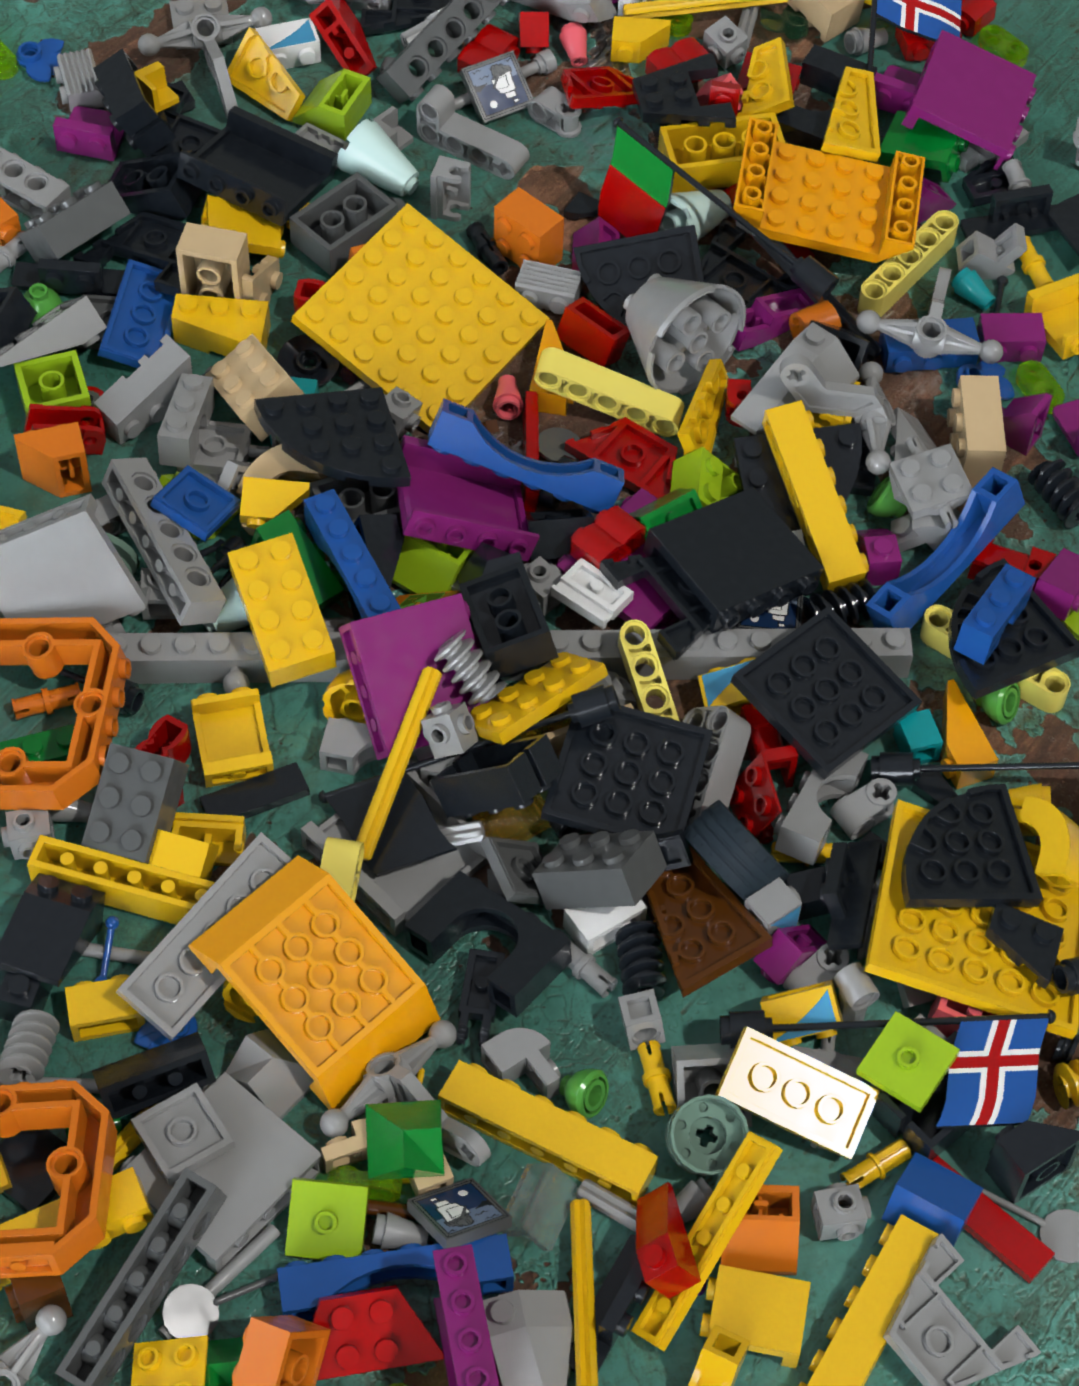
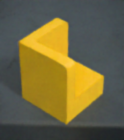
M154 62L134 72L147 102L157 113L180 102L179 96L167 86L165 69L160 62Z

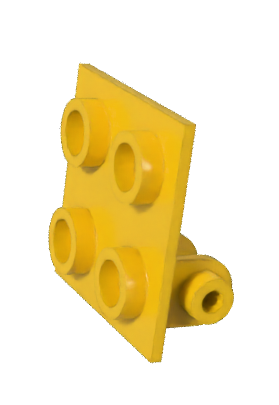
M206 1335L134 1343L131 1386H205L209 1337Z

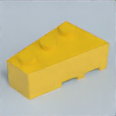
M176 293L171 314L174 341L207 354L212 351L227 356L236 348L239 342L245 340L253 333L267 349L271 327L269 301Z

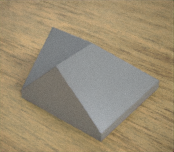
M269 1028L246 1035L226 1070L227 1074L280 1119H283L311 1091L309 1085L314 1082Z

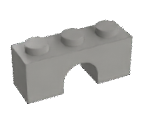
M187 373L181 374L157 434L160 465L181 468L189 465L192 467L199 449V427L208 426L215 408L213 377Z

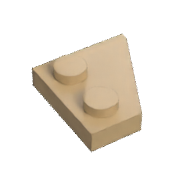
M267 255L260 264L257 263L252 268V273H255L254 275L244 274L241 277L243 299L269 301L270 304L273 291L280 288L283 273L280 272L279 258Z

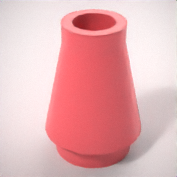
M578 22L565 24L561 28L559 40L570 59L571 65L573 67H582L588 62L587 30Z
M503 375L498 379V387L492 405L494 412L503 420L517 418L524 408V402L517 387L516 378L512 375Z

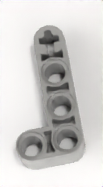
M434 85L417 104L418 135L424 142L442 151L470 162L472 165L506 180L514 178L530 158L528 149L519 141L456 113L454 95L444 85Z
M726 706L696 707L691 709L682 720V722L713 730L686 828L717 800H720L727 808L731 801L750 738L751 725Z

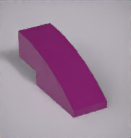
M801 288L755 298L752 307L746 309L743 332L738 330L732 345L737 351H742L790 330V315L815 303Z

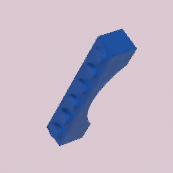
M443 398L429 430L427 445L432 446L436 452L444 455L453 454L462 458L465 463L471 466L479 467L481 465L491 469L499 477L517 479L530 489L545 490L563 502L573 501L582 505L591 513L599 514L602 510H608L613 507L625 483L624 469L596 458L579 462L554 463L523 456L507 448L494 438L481 423L474 410Z
M994 467L987 472L971 490L966 505L958 518V526L951 529L939 547L911 572L897 579L887 581L865 604L874 628L911 629L925 614L926 609L941 597L1025 505L1017 479Z
M335 489L304 499L305 524L318 548L330 558L343 578L361 618L364 619L401 609Z
M495 1233L464 1244H472L482 1296L513 1291L514 1274L506 1233L499 1235ZM411 1243L403 1245L399 1250L387 1252L381 1249H371L363 1252L360 1256L346 1258L343 1255H332L326 1257L321 1262H290L285 1267L277 1268L283 1315H294L312 1322L320 1297L362 1291L370 1286L397 1279L418 1278L438 1281L432 1251L444 1248L439 1243L426 1246Z

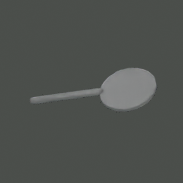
M983 1189L982 1193L994 1203L1040 1225V1241L1055 1252V1260L1064 1263L1079 1262V1212L1061 1209L1048 1214L1043 1219Z

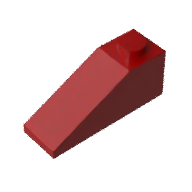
M325 0L309 14L310 19L343 69L345 68L368 76L377 68L361 24L345 0Z
M667 1182L637 1199L636 1253L645 1283L670 1299L701 1282V1278L672 1184Z

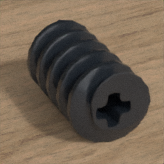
M1063 459L1053 462H1042L1030 472L1028 482L1034 486L1038 494L1042 495V499L1049 503V507L1053 512L1057 513V517L1064 521L1066 528L1072 529L1078 526L1079 478H1072L1073 471L1070 468H1065L1066 463Z
M865 578L858 581V584L850 582L846 587L837 586L834 588V591L827 589L821 595L814 593L809 598L803 597L804 614L808 621L830 606L846 624L847 617H849L852 624L857 625L860 613L865 621L871 620L865 604L876 593L871 583Z
M644 920L632 922L620 928L615 934V942L618 945L617 955L620 958V979L623 983L622 993L624 996L649 989H654L656 999L664 996L665 991L661 986L666 983L667 977L664 973H661L665 969V963L660 960L663 957V950L658 947L661 945V938L656 935L659 932L656 922Z

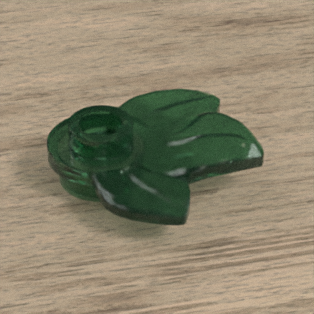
M789 5L785 7L782 14L771 12L765 8L760 9L761 21L759 24L766 30L784 33L787 38L792 40H799L808 35V21L805 19V16L800 11L795 12Z

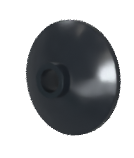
M307 334L288 340L280 349L277 358L279 365L290 377L318 380V387L330 382L336 376L340 367V361Z

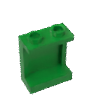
M897 110L880 146L879 164L890 167L896 150L926 157L924 168L940 170L942 182L949 183L953 172L957 173L959 169L960 154L967 151L969 141L921 118H918L911 130L901 125L906 112Z

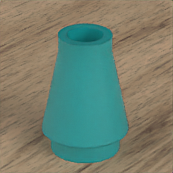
M965 267L951 282L954 293L978 306L982 311L989 309L996 300V297L987 288L976 270L971 271L968 267Z

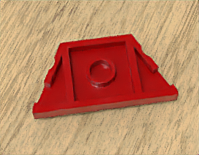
M610 66L563 69L560 80L571 109H603V107L609 106L623 108L626 105L637 104L632 90V79L634 78L623 74L619 70Z
M626 417L612 422L607 427L591 430L588 437L578 441L571 438L565 442L564 451L581 461L596 458L624 469L625 483L623 486L635 493L643 488L658 499L670 493L673 461L676 460L678 448Z
M397 1285L320 1297L312 1323L328 1328L331 1332L317 1381L444 1359L442 1349L435 1342Z

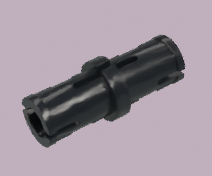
M481 222L470 224L466 229V235L475 246L476 255L481 260H484L489 269L497 276L504 274L509 268V263L497 248L496 240L489 236Z

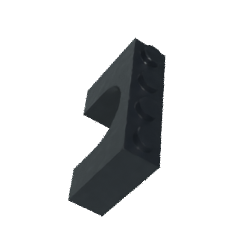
M814 44L802 62L800 84L822 91L835 98L845 67L848 66L867 71V63ZM873 66L874 76L877 72V67ZM794 105L795 107L776 114L785 143L821 150L832 109L812 111Z
M461 871L404 924L407 947L433 964L460 938L471 932L494 930L509 936L516 943V947L487 977L489 1000L516 1018L572 962L571 941L564 932L549 927L541 922L534 913L525 912L512 902H508L503 894L498 895L487 888L478 878H471Z

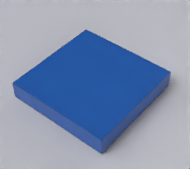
M187 465L153 497L150 506L205 542L239 509L241 500Z

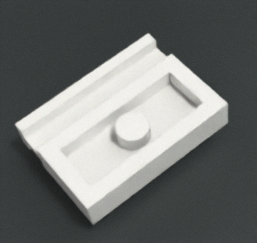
M580 558L560 578V582L551 587V596L604 630L610 620H614L633 600L634 591L626 586L616 590L598 568Z

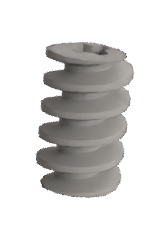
M462 629L438 649L439 651L434 660L435 662L447 660L442 669L444 673L455 670L456 673L451 682L452 684L460 681L464 682L459 691L461 695L472 692L473 695L467 702L469 706L476 703L483 704L500 693L507 683L505 681L496 683L500 676L497 670L487 673L492 663L488 659L478 662L483 652L480 648L470 651L475 641L472 638L461 640L466 633V630Z
M32 1009L22 1011L15 1016L8 1033V1038L4 1044V1049L0 1055V1082L2 1084L11 1085L19 1082L37 1083V1081L42 1079L49 1062L48 1057L51 1055L52 1047L56 1041V1035L60 1030L59 1022L54 1016L48 1012Z

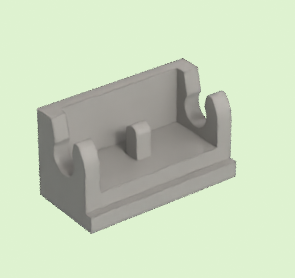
M439 155L430 176L431 219L437 220V218L454 222L461 221V214L453 213L450 210L457 208L469 211L471 206L470 162Z

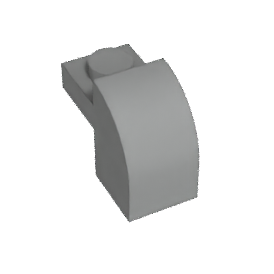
M1014 223L995 240L976 230L956 247L958 270L961 271L965 267H968L971 271L976 270L982 280H997L999 276L1004 275L1007 277L1015 272L1014 260L1027 251L1024 227Z
M955 508L952 511L958 520L961 513ZM908 514L891 521V532L896 534L900 552L927 543L935 551L951 531V529L947 530L940 515H927L912 520L911 515Z
M512 1028L499 1033L481 1044V1062L492 1076L500 1080L509 1079L514 1081L526 1074L542 1096L551 1099L559 1094L561 1074L557 1065L550 1059L551 1042L541 1033L528 1028Z

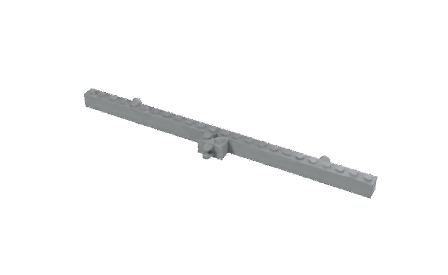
M473 625V633L477 636L476 630ZM797 628L722 629L713 634L707 629L675 661L657 640L658 633L662 629L649 630L666 680H696L699 675L707 673L712 668H725L735 665L748 657L757 658ZM851 628L899 678H908L913 658L910 628ZM550 630L557 654L568 652L605 664L607 671L616 672L620 677L629 680L618 648L620 630ZM252 632L109 633L120 644L126 658H129L131 661V676L127 680L137 684L223 683L224 691L231 693L235 688L250 687V683H270ZM328 632L335 650L337 667L287 683L331 682L337 674L350 669L340 632ZM631 632L625 636L626 641L632 645H638L643 642L642 637L638 633ZM484 652L482 654L481 661L486 660ZM550 661L501 679L503 681H521L526 673L539 669ZM639 664L635 667L636 672L640 676L648 677L653 674L652 668L647 664Z

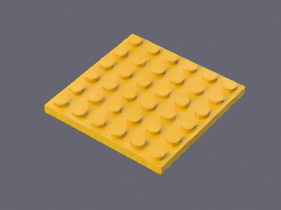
M407 203L292 316L291 322L371 388L382 387L383 393L387 395L397 386L423 403L419 412L421 421L418 426L429 434L443 398L468 408L544 328L546 319L549 320L550 318Z
M898 799L892 813L864 972L995 1015L1047 1013L1048 1009L1055 1012L1056 1020L1052 1024L1048 1023L1046 1031L1073 1040L1078 1033L1079 994L1071 996L1067 993H1060L1055 987L1053 974L1046 989L1040 987L1036 983L1038 976L1025 964H1021L1018 967L1008 958L1003 949L996 947L984 936L993 907L905 908L901 884L902 862L905 850L915 829L930 810ZM1024 841L1035 872L1041 846ZM1035 874L1043 900L1038 907L1013 908L1064 929L1055 962L1056 966L1062 960L1079 956V888H1053Z

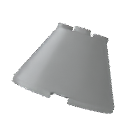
M657 273L650 276L636 293L630 294L623 304V308L626 310V324L650 385L669 394L680 393L682 396L697 389L709 359H722L725 365L735 350L732 343L738 330L743 332L746 320L745 302L742 296L732 287L723 284L662 277Z

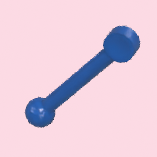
M109 916L105 921L108 929L100 976L94 982L109 980L107 973L114 931L119 926V919L116 916Z

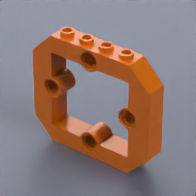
M94 617L0 618V666L29 665L36 677L49 679L58 675L64 665H89L83 691L76 696L73 702V708L77 717L66 761H29L25 752L19 747L14 746L0 750V810H64L99 784L110 742L112 743L113 737H116L118 734L119 709L123 708L125 704L124 687L126 679H129L131 676V661L129 658H126L120 644Z
M60 1079L53 1082H19L11 1085H0V1138L13 1137L21 1131L69 1128L67 1146L54 1150L46 1161V1170L56 1192L60 1196L57 1226L0 1230V1279L63 1275L105 1239L118 1131L110 1111L76 1080L67 1081Z

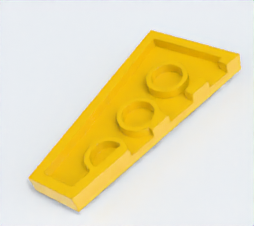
M845 67L820 151L877 163L881 150L874 72Z
M709 359L677 433L684 450V455L700 447H704L712 454L725 400L727 378H729L722 359Z

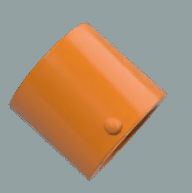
M827 300L821 303L817 302L794 312L789 317V328L793 339L809 326L811 320L842 327L836 309Z

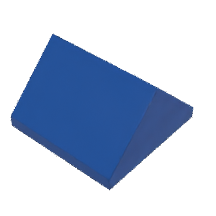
M915 1152L895 1185L882 1220L895 1226L902 1214L938 1234L942 1233L954 1247L984 1188Z

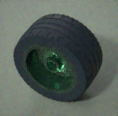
M717 800L708 809H705L683 832L685 838L705 859L706 865L744 901L780 877L785 881L790 875L720 800Z

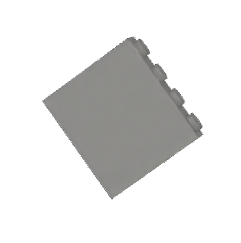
M91 493L0 530V611L5 618L94 617L103 627H107L116 619L127 615L135 616L147 608L151 589L149 586L140 589L95 517L98 504Z
M416 770L405 773L424 797L439 828L466 823L462 815L447 818L433 786H427L419 779ZM337 813L319 827L310 821L301 828L302 847L320 864L327 837L352 840L344 822ZM482 841L455 846L457 848L456 851L378 877L363 861L356 899L396 937L405 930L404 924L459 871L471 877L489 863L480 845Z
M226 1072L216 1082L204 1086L202 1091L234 1139L235 1148L193 1171L216 1185L227 1196L196 1246V1249L205 1256L207 1266L216 1274L290 1204L292 1179L294 1177L315 1179L324 1170L322 1153ZM145 1148L137 1157L131 1156L121 1166L120 1172L130 1167L134 1168L142 1182L152 1210L157 1213L176 1181L168 1185Z

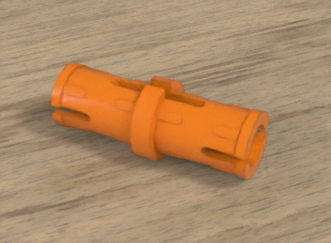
M78 682L48 690L47 687L42 688L40 693L11 699L16 720L47 712V715L54 714L53 710L73 705L76 696L81 692Z

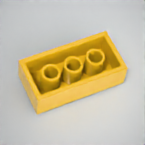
M769 112L736 117V128H725V123L710 122V127L699 126L698 122L660 126L658 150L706 189L730 187L738 183L749 117L775 123L779 122L776 113ZM779 125V126H778V132H777L776 141H780V142H784V143H785V140H784V137H783V134H782V131H781V128H780V125ZM675 172L671 193L699 191Z
M293 533L227 552L230 570L271 688L337 667L335 650Z

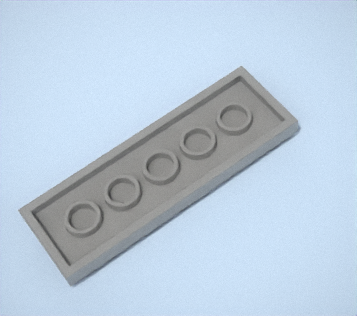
M261 832L115 993L172 1041L226 980L219 970L211 974L190 950L189 944L293 859Z

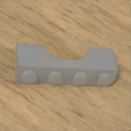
M329 717L319 750L320 770L354 776L365 764L377 760L367 724L358 723L348 718L336 719ZM430 745L414 749L408 764L433 757ZM461 755L416 769L419 779L427 786H432L430 780L446 767L453 765L452 763Z
M861 751L825 780L814 769L812 772L805 771L799 785L800 793L794 792L786 808L787 816L781 814L775 825L773 834L778 835L774 850L814 866L826 844L832 819L822 811L819 803L828 799L842 798L847 794L853 793L862 779L869 754Z

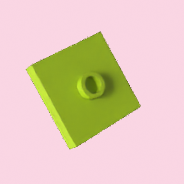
M895 1011L856 1069V1074L921 1113L958 1057L960 1049Z
M294 1177L292 1179L285 1256L321 1260L332 1255H343L346 1258L360 1256L363 1253L370 1185Z

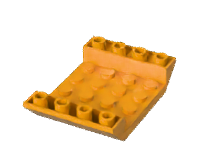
M749 117L733 206L736 213L769 239L872 263H878L914 249L926 157L896 150L891 166L888 167L776 141L779 123Z
M299 855L188 946L211 974L217 970L222 973L310 1075L314 1082L309 1085V1088L328 1110L331 1108L339 1109L346 1103L363 1081V1075L366 1074V1066L372 1058L385 1052L395 1053L412 1045L430 1029L433 1023L441 1020L425 983L335 879L328 872Z

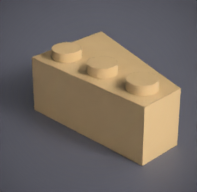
M788 0L787 3L795 12L801 11L806 17L805 23L809 27H815L821 33L820 39L826 43L859 22L865 0Z

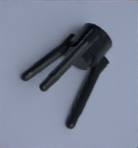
M233 535L225 542L219 539L213 545L199 551L202 557L216 552L215 558L217 562L210 568L212 574L222 567L225 569L229 568L218 584L220 589L233 577L227 552L248 546L241 537Z

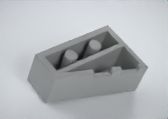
M167 334L159 340L163 345L149 358L144 355L138 360L141 366L127 379L122 375L94 402V407L100 409L102 413L105 431L119 445L137 437L143 430L154 423L162 421L181 374H193L190 355Z

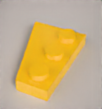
M249 27L227 69L231 84L286 121L293 122V117L300 109L306 96L256 29Z
M778 37L754 47L747 73L749 83L747 90L743 91L741 98L743 107L742 111L737 114V117L769 112L778 114L795 107L786 47L782 38Z

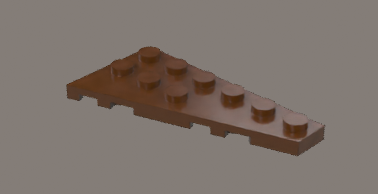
M689 844L688 846L693 857L692 865L664 871L646 892L683 998L772 947V936Z

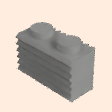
M82 49L80 52L76 50L74 53L71 51L69 53L65 52L63 55L59 53L57 55L58 66L53 67L56 83L63 85L59 87L62 105L68 104L70 113L76 106L93 109L105 107L102 102L104 96L95 85L98 79L93 69L96 65L91 49Z
M523 259L515 282V290L535 307H538L540 310H551L555 314H563L566 306L579 299L583 288V278L580 271Z

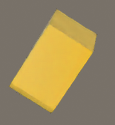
M158 829L148 864L210 880L219 845Z

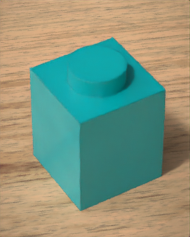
M930 709L915 710L894 727L893 736L900 752H914V758H920L921 764L939 760L943 740Z

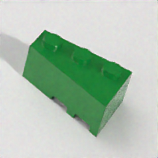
M288 509L257 527L250 545L293 533L320 611H323L340 601L344 592L343 580L337 571H331L326 564L323 551L318 548L316 543L312 544L306 535L307 530L301 519L298 517L294 518Z

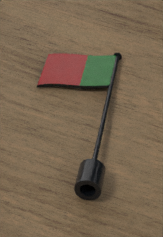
M622 117L614 119L613 125L617 130L613 156L601 189L598 215L626 238L659 232L670 202L674 174L676 172L793 266L790 269V272L793 273L791 280L819 303L829 296L839 281L835 274L811 255L805 259L802 256L797 260L794 259L623 123Z

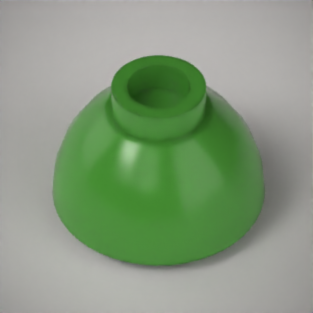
M42 283L33 284L23 295L37 312L31 324L62 303L56 291Z
M889 476L878 485L867 503V512L877 517L895 515L900 518L907 510L906 505L894 499Z
M1017 683L987 694L976 699V704L983 708L984 713L992 721L1006 725L1013 720L1020 704L1019 686Z
M594 1068L582 1069L573 1075L564 1076L559 1086V1092L562 1096H565V1102L569 1109L580 1113L586 1120L593 1118L602 1110L609 1091L606 1074L602 1070Z

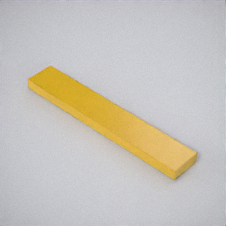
M751 1131L747 1133L687 1235L701 1282L670 1299L654 1290L631 1329L633 1333L665 1352L783 1150Z

